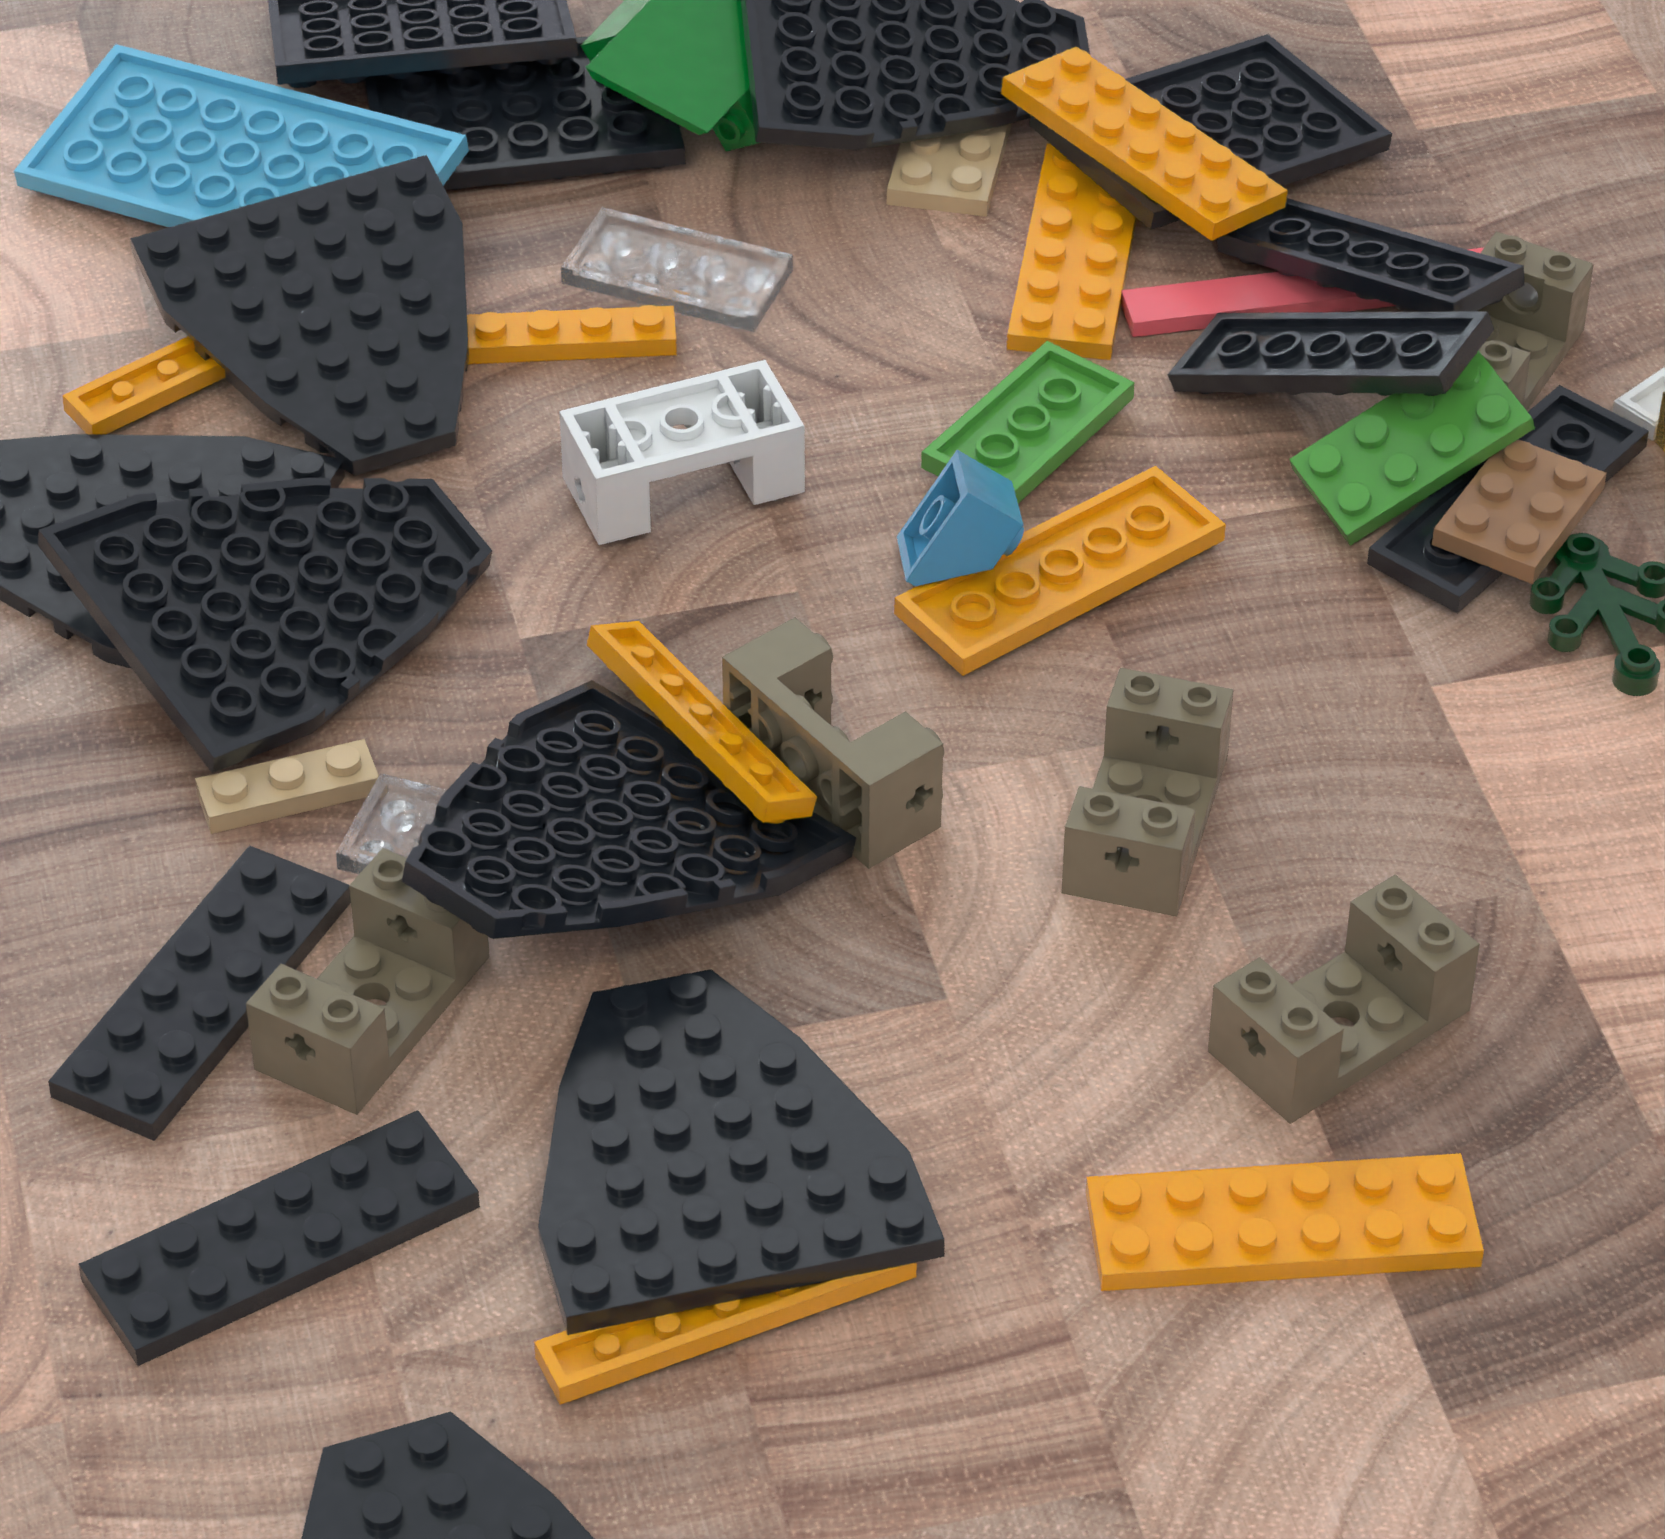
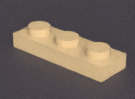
M365 739L195 778L197 796L211 834L381 794L380 778Z

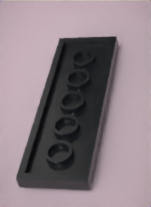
M1286 198L1285 208L1217 238L1218 252L1237 257L1242 263L1264 265L1277 269L1278 273L1285 276L1297 275L1314 280L1321 287H1337L1354 292L1361 299H1377L1394 304L1401 311L1476 312L1487 305L1502 301L1504 296L1525 285L1523 265Z
M1488 311L1217 313L1167 375L1174 392H1199L1200 394L1242 392L1246 395L1259 392L1287 393L1289 395L1302 393H1331L1333 395L1377 393L1381 396L1392 394L1436 396L1446 394L1452 387L1453 383L1494 331V327Z
M1559 385L1528 411L1533 419L1535 429L1519 438L1521 441L1529 442L1534 446L1605 472L1606 483L1646 448L1649 430ZM1488 459L1431 494L1369 547L1367 564L1458 614L1500 577L1503 572L1432 545L1433 532L1438 522Z
M249 845L49 1079L51 1098L155 1141L249 1027L246 1002L280 964L296 970L351 903L349 884Z
M416 1110L79 1263L81 1281L137 1366H140L480 1208L479 1191L419 1110Z

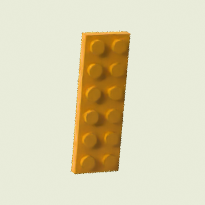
M1077 46L1003 77L1001 89L1003 96L1211 241L1285 208L1288 190Z
M1050 143L1046 144L1007 333V350L1035 352L1046 341H1049L1080 357L1111 360L1121 308V290H1124L1137 218Z
M1155 465L1025 531L1013 553L1009 556L1003 554L993 569L916 586L896 596L894 600V614L964 676L1221 543L1225 539L1226 524Z
M1461 1153L1090 1176L1086 1179V1199L1101 1291L1482 1266L1484 1249Z

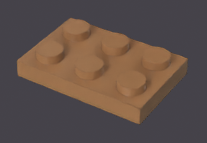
M1518 439L1489 457L1435 526L1432 545L1533 584L1604 490L1606 473Z

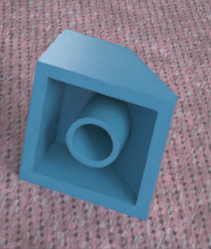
M956 450L897 535L906 582L913 586H920L991 570L1003 554L1006 556L1012 554L1024 533V524L1012 481L961 451Z

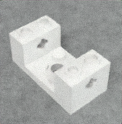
M766 360L559 411L563 479L598 545L651 532L649 482L729 462L753 505L805 492V426ZM683 424L688 429H675L672 427Z

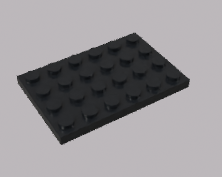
M268 0L277 84H288L292 88H308L316 85L318 81L338 79L341 83L353 84L366 80L368 76L388 75L394 79H405L415 76L417 72L438 70V72L443 74H457L465 71L467 67L487 65L492 69H508L514 67L517 62L536 60L540 64L554 65L564 62L568 57H578L577 37L566 0Z
M1269 34L1125 79L1148 96L1158 100L1160 104L1185 121L1192 123L1198 130L1217 143L1230 149L1232 153L1257 170L1264 172L1270 179L1281 186L1363 160L1364 158L1388 151L1390 147L1392 133ZM1030 115V127L1150 230L1181 220Z
M589 36L577 37L578 57H568L564 62L554 65L540 64L536 60L517 62L514 67L508 69H492L487 65L467 67L465 71L457 74H443L438 72V70L417 72L415 76L405 79H394L388 75L368 76L364 80L369 110L466 135L469 151L444 184L445 190H460L467 187L496 184L508 185L516 182L543 179H563L571 176L600 173L612 174L619 171L647 168L661 169L667 166L686 164L685 146L680 125L591 78L586 69L590 61L581 47V44Z

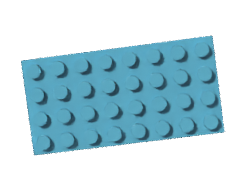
M115 44L16 167L14 174L19 187L161 226L172 227L427 155L444 186L469 149L467 137L463 134Z

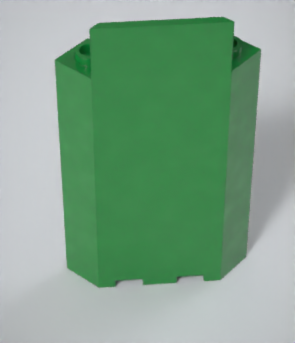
M624 0L581 44L583 51L590 61L586 66L587 71L592 79L600 82L605 87L615 90L697 135L708 133L713 129L726 152L760 143L755 141L741 0Z

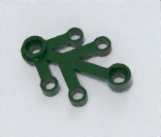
M1576 533L1569 535L1554 555V561L1558 565L1556 570L1550 577L1537 579L1531 587L1530 606L1541 614H1555L1559 612L1563 607L1565 593L1574 583H1582L1586 590L1567 615H1558L1551 619L1547 637L1548 644L1553 649L1561 652H1571L1578 649L1581 645L1582 634L1598 615L1617 653L1612 675L1614 686L1622 693L1631 696H1644L1652 693L1658 684L1660 662L1651 648L1639 644L1625 614L1652 624L1658 631L1665 634V599L1657 604L1610 585L1606 576L1636 587L1637 591L1645 597L1661 598L1665 596V564L1650 561L1638 567L1611 556L1608 546L1591 534Z

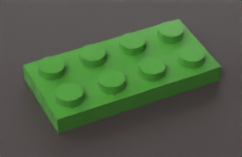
M1046 341L922 451L921 468L939 476L956 450H959L1011 480L1019 504L1134 399L1135 382Z
M1478 350L1477 354L1472 358L1446 394L1426 396L1424 394L1389 395L1296 454L1289 461L1295 474L1351 546L1534 430L1535 427L1531 415Z

